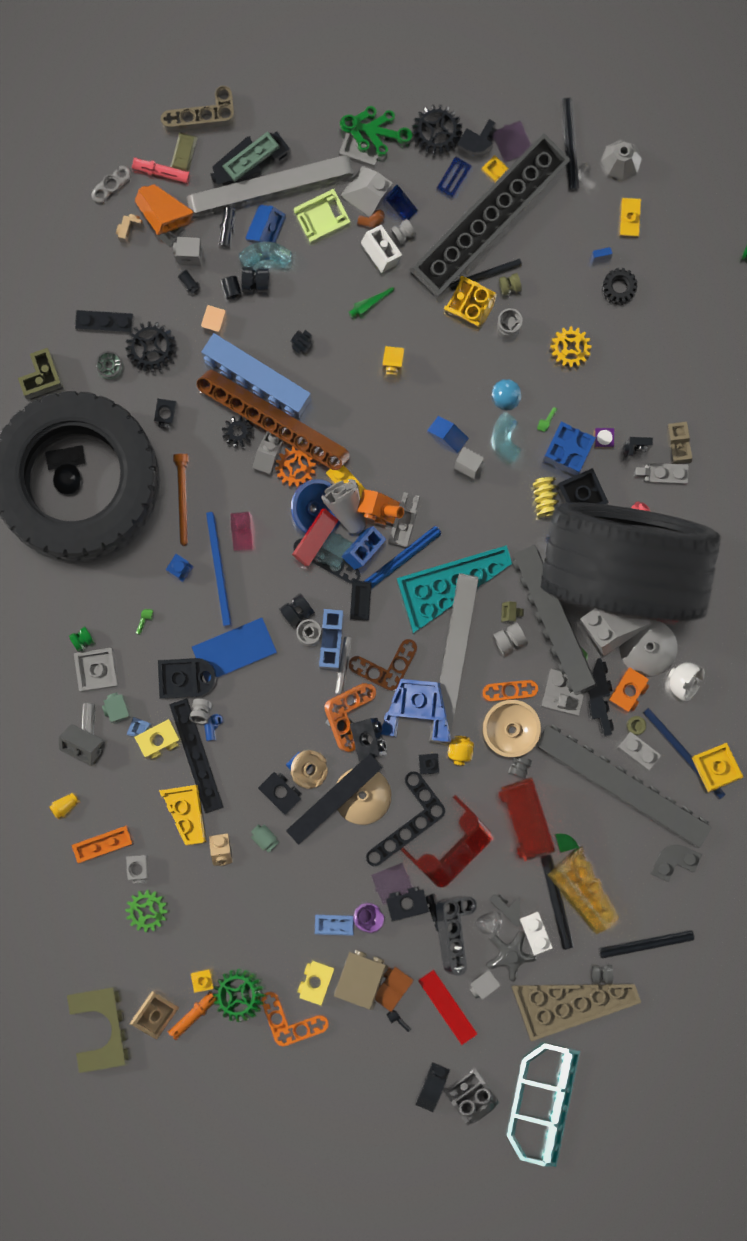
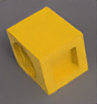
M211 969L191 973L194 993L214 989Z

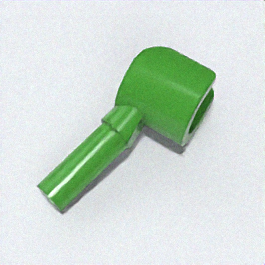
M553 407L546 420L540 419L538 430H548L557 408Z
M144 609L141 612V620L136 631L137 634L141 633L146 619L152 620L153 610Z

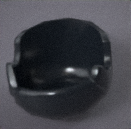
M63 464L54 471L53 486L57 492L63 495H73L80 489L82 475L76 466Z

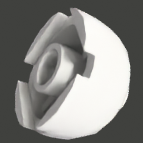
M685 662L676 668H672L668 676L670 678L671 692L677 698L685 702L686 700L689 701L700 687L697 685L699 679L703 681L704 668L690 662Z

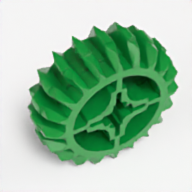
M237 969L236 973L234 970H230L229 975L223 974L224 980L218 979L217 982L220 986L214 987L218 994H213V997L218 998V1001H215L214 1005H220L217 1011L223 1012L224 1018L229 1016V1021H234L235 1018L237 1022H241L242 1018L244 1021H248L249 1016L251 1018L255 1017L254 1011H261L258 1005H264V1002L260 1001V998L265 997V994H260L264 986H258L261 980H254L255 974L249 975L248 970L242 972L241 969ZM239 979L245 981L244 984L240 985L238 988L232 987L230 985L232 982ZM250 988L252 990V999L248 995ZM226 992L230 996V1000L228 1003L226 1000ZM236 992H241L242 999H237ZM240 1003L248 1006L241 1012L233 1010Z

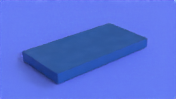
M263 618L192 646L196 658L207 660L213 665L217 678L277 653ZM205 671L203 676L205 681L209 682L211 674Z

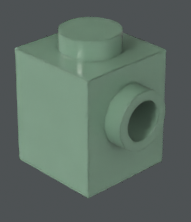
M117 692L108 695V699L103 700L105 704L102 706L105 717L109 716L111 723L131 717L124 695H118Z

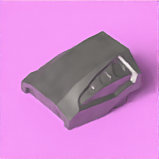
M475 1068L455 1085L443 1090L467 1125L482 1119L493 1111L499 1103Z

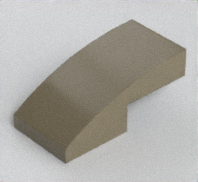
M687 422L668 424L673 464L692 462Z

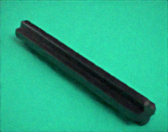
M563 98L562 110L566 156L570 159L567 163L569 190H578L579 177L572 98Z
M545 855L541 857L562 948L564 950L574 947L553 857L552 855Z
M689 930L603 947L599 949L601 958H608L693 941L695 936L694 932Z

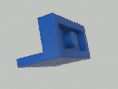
M259 205L246 239L258 242L266 248L272 249L286 214L274 206Z

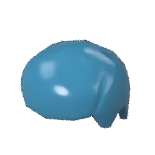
M502 379L492 389L493 399L497 407L503 410H512L518 406L521 400V390L513 380Z

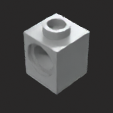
M147 855L127 856V880H132L133 884L144 883V879H149ZM136 864L142 866L143 870L140 875H135L132 871L133 866Z
M487 970L470 983L472 988L469 990L476 999L480 997L483 1000L501 985L492 973Z

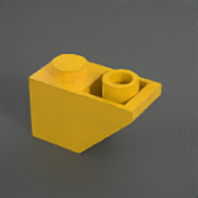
M385 346L382 367L386 375L397 376V374L402 373L404 348Z

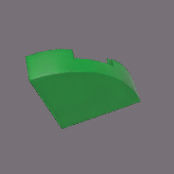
M561 833L555 834L560 853L579 848L577 842L571 836Z

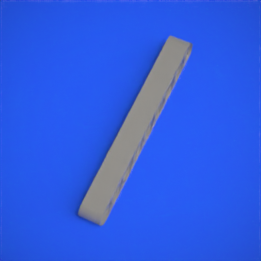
M345 155L195 193L187 197L189 208L193 211L192 217L221 211L224 207L233 208L346 179L353 176L354 173L350 158Z
M459 573L439 681L450 736L478 584V576ZM433 720L429 742L449 745V742L432 740L434 725Z

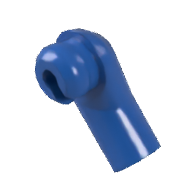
M220 714L211 715L208 723L204 724L206 741L216 740L215 729L223 722V717Z

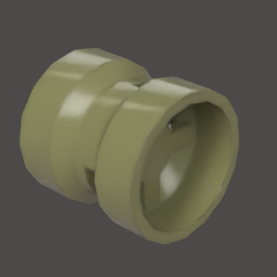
M518 273L512 274L507 278L505 276L499 278L503 296L509 295L510 292L518 293L522 291Z

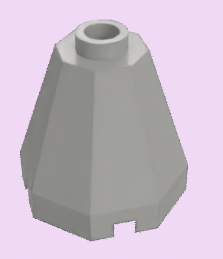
M618 140L606 146L601 164L608 177L624 181L637 174L642 157L635 144Z

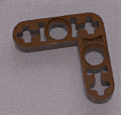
M411 639L404 640L400 644L388 670L360 656H354L349 660V669L354 674L388 691H394L397 689L400 680L405 676L416 654L417 644ZM411 643L414 651L408 652L407 657H410L409 661L402 656H398L399 653L404 654L405 648L403 646ZM357 660H360V664L366 667V663L370 665L366 669L365 675L361 674L364 671L363 669H353V661L357 662ZM397 660L405 662L406 666L403 670L395 669L394 664ZM372 668H376L380 672L379 677L376 679L369 677L368 673ZM391 670L397 674H402L400 678L396 676L394 681L397 683L396 686L388 687L386 680L392 678L393 673H390Z

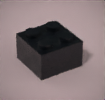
M593 468L557 484V489L564 503L576 502L604 505L609 503Z

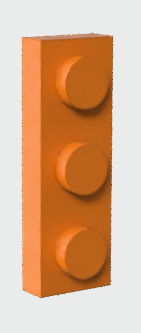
M127 826L71 846L79 864L132 845L133 842Z

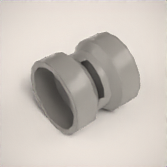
M407 219L402 221L401 225H399L400 228L394 226L390 229L399 245L403 244L406 238L416 236L413 226Z
M194 699L192 703L193 711L190 713L189 719L197 724H207L209 720L208 712L212 706L211 702L205 699Z

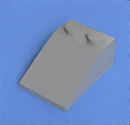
M592 610L580 618L583 628L603 656L652 625L649 619Z

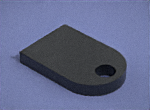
M201 658L158 660L159 699L200 697L208 694L214 688L217 679L213 665ZM205 671L211 674L209 682L202 680V674Z

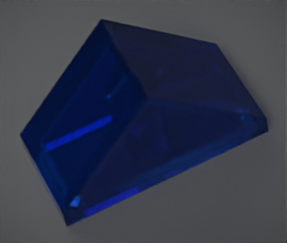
M397 184L384 197V205L401 221L409 220L418 211Z

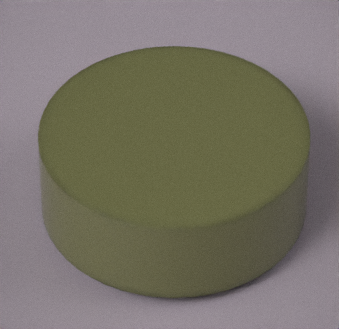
M634 716L628 720L627 730L636 736L641 735L646 730V722L642 717Z

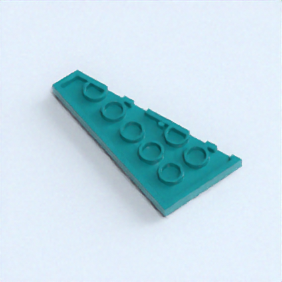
M507 545L397 578L413 634L453 606L459 573L478 576V589L512 565Z

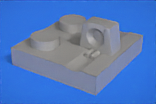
M551 669L541 707L579 716L584 693L577 696L574 692L570 693L566 685L568 681L566 674L562 675L561 671Z

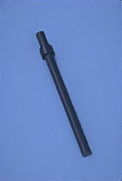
M647 708L643 713L699 775L691 754L652 710ZM721 788L713 791L719 799L726 795Z

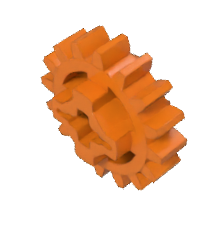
M293 446L292 451L285 448L286 454L279 453L281 460L275 461L279 465L275 467V471H280L277 477H283L282 484L289 482L290 488L293 484H296L298 488L299 483L303 484L306 480H312L310 474L316 473L312 469L316 467V463H311L314 460L312 457H308L307 454L300 450H295ZM295 455L291 460H286L288 457ZM302 457L306 459L308 466L303 465ZM298 460V465L300 469L297 468L293 474V468L291 467V465L294 466ZM283 468L289 471V477L285 475ZM305 474L302 478L296 479L297 476Z

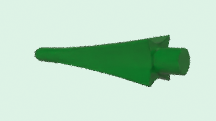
M394 287L354 303V309L349 311V315L352 318L357 315L361 318L374 305L395 290Z

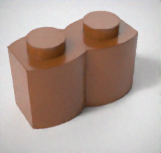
M396 966L393 969L389 967L383 977L386 979L379 986L375 1001L390 1012H392L414 981V979Z

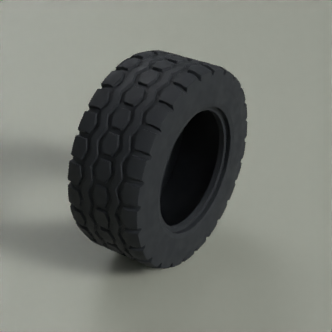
M64 391L60 394L53 393L43 396L39 401L36 399L24 406L25 409L19 410L9 420L10 423L6 424L0 432L1 519L29 548L43 556L63 562L73 561L74 563L89 562V560L95 561L108 557L111 553L115 554L125 548V545L130 544L140 534L139 532L148 524L151 518L150 515L156 507L160 488V473L156 454L141 425L119 404L117 405L106 397L96 396V394L90 392ZM69 435H88L102 440L116 452L120 464L118 489L110 503L102 511L90 518L78 521H64L53 518L42 512L34 501L31 492V473L34 463L40 453L55 440Z

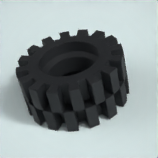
M625 268L611 270L605 276L602 286L604 296H607L606 299L608 301L611 300L614 304L615 302L618 304L624 302L625 304L631 300L638 287V282L635 279L636 276L632 275L630 270L626 271ZM615 280H624L627 283V290L623 293L616 292L613 289V282Z

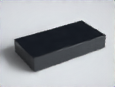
M352 580L350 619L369 620L370 581Z

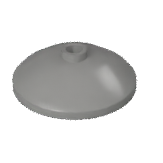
M649 619L652 625L620 645V655L627 668L630 667L645 677L664 673L671 667L677 656V641L672 630L664 623ZM648 643H651L653 645L652 650H648L646 648V645Z

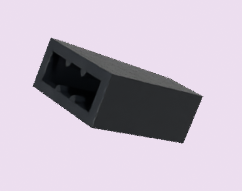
M250 136L242 140L212 166L213 173H210L213 185L217 184L219 188L262 176L259 164H257L234 182L223 168L225 163L252 144Z

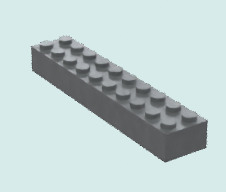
M545 133L540 135L409 270L435 296L440 295L555 177L570 159Z

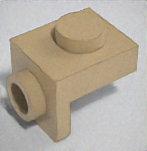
M133 214L123 216L122 223L118 224L116 230L119 241L127 243L132 225L143 228V221L139 216Z
M228 834L209 836L213 865L224 866L232 863Z

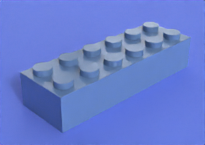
M215 333L212 334L201 351L206 365L213 369L217 367L225 377L229 379L233 377L237 380L236 383L245 389L247 387L251 388L253 394L260 398H267L269 400L268 403L277 408H283L285 413L294 418L300 419L312 401L310 392Z

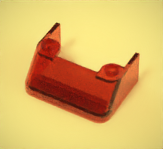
M532 777L501 787L498 793L501 803H506L519 842V847L516 848L519 859L522 858L523 862L555 852Z
M456 795L452 799L465 811L460 818L459 824L466 834L440 860L431 854H425L416 860L404 847L400 850L434 885L441 888L449 885L492 840L491 831Z

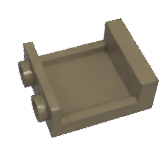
M357 950L355 954L349 952L334 997L374 1010L376 1004L374 1000L388 966L384 964L385 960L374 957L373 960L366 958V953Z

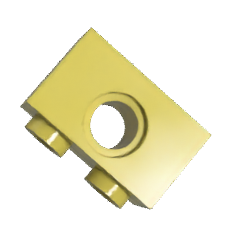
M169 719L135 736L144 757H150L151 760L160 756V751L166 748L169 751L177 747V742L180 741ZM158 735H161L164 739L160 746H156L153 743L154 738Z
M312 961L311 964L307 963L304 974L307 975L305 983L301 981L297 993H300L299 998L322 1005L335 968L316 961ZM312 977H318L321 980L319 987L313 988L310 985Z

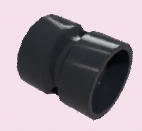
M242 267V292H253L254 289L258 292H269V268L258 267L257 270H254L253 267Z
M301 593L292 599L291 604L286 603L279 608L293 629L302 622L303 618L307 619L315 613ZM297 606L302 610L299 614L294 609Z

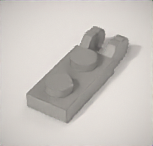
M403 493L400 506L404 508V516L401 519L395 518L388 543L407 548L420 496L415 495L412 509L405 507L408 493Z

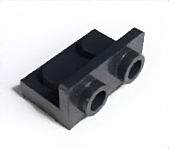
M629 437L625 444H623V455H626V460H630L633 457V449H635V452L640 453L649 450L653 446V438Z

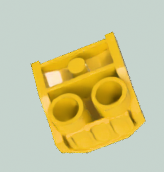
M460 276L458 286L447 306L445 305L444 310L480 328L488 318L497 294L475 281Z

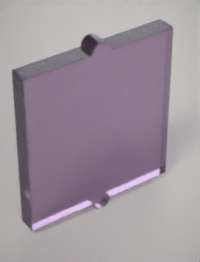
M521 121L510 125L505 124L503 128L496 131L493 137L504 163L519 158L531 145Z
M403 863L371 875L376 886L375 891L378 892L383 905L387 904L386 898L389 897V893L400 891L401 894L408 893L409 888H412L409 880L410 876L407 875Z

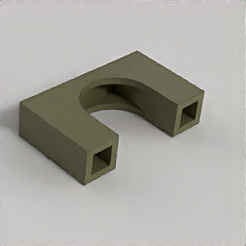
M115 987L67 995L70 1015L96 1011L108 1018L112 1028L111 1038L103 1048L76 1053L79 1073L126 1065L130 1057L128 1048L125 1049L124 1041H127L125 1029L121 1028V1022L124 1020L122 1010L118 1009L117 1002H120L119 990L115 991Z

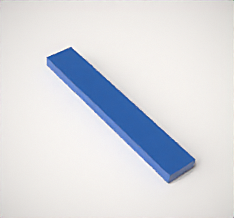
M208 512L206 516L223 626L226 628L231 627L232 623L216 519L213 512Z

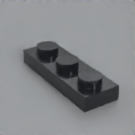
M76 310L75 330L132 333L134 315L133 313Z

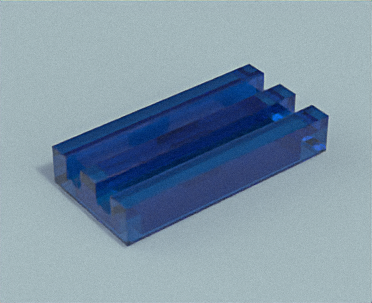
M455 156L436 190L443 192L445 195L447 194L453 199L472 165ZM456 163H460L446 188L442 187ZM463 166H465L466 169L464 170L463 174H462L461 177L459 178V180H458V182L456 183L455 187L453 188L452 192H450L449 189L451 188V186H452V184L454 183L455 179H456L457 176L459 175V173H460V171L462 170Z

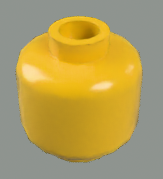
M455 736L449 742L448 757L454 760V764L465 765V762L471 761L473 758L474 743L470 741L469 737Z

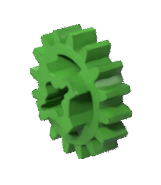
M146 890L145 895L138 891L139 896L132 895L131 897L134 901L127 902L130 905V909H125V911L130 912V915L126 918L133 920L130 924L131 926L138 925V931L142 927H144V932L148 931V927L155 931V925L162 926L160 920L166 921L163 913H168V910H163V907L167 903H161L163 897L157 898V892L155 891L152 895H150L149 890ZM143 898H148L144 904L137 903ZM155 901L159 906V912L154 908ZM147 906H149V910L152 911V913H154L155 915L147 914L146 916H144V911H142V909H140L139 907L147 908ZM134 910L138 911L140 916L138 920L134 915ZM150 918L156 919V920H155L153 923H151V924H145L146 921H147V919H150Z

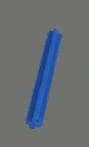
M434 526L368 577L365 581L371 582V589L440 536V529Z

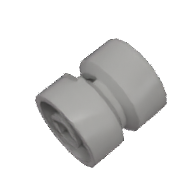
M508 308L503 310L498 317L497 329L499 333L507 338L518 335L522 327V315L516 309Z
M306 619L297 627L296 634L303 645L314 646L320 642L322 631L316 621Z
M517 622L508 626L507 631L501 630L493 634L503 656L514 652L515 647L520 649L528 645L527 639Z

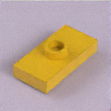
M622 198L621 237H639L641 199Z

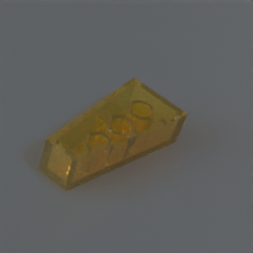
M581 846L571 851L547 875L591 929L598 934L607 930L619 916L608 895H605L601 887L602 883L600 879L596 878L592 870L593 866L584 855L585 850Z

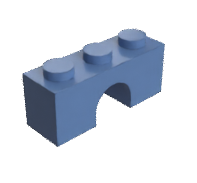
M324 609L319 668L339 670L343 610Z

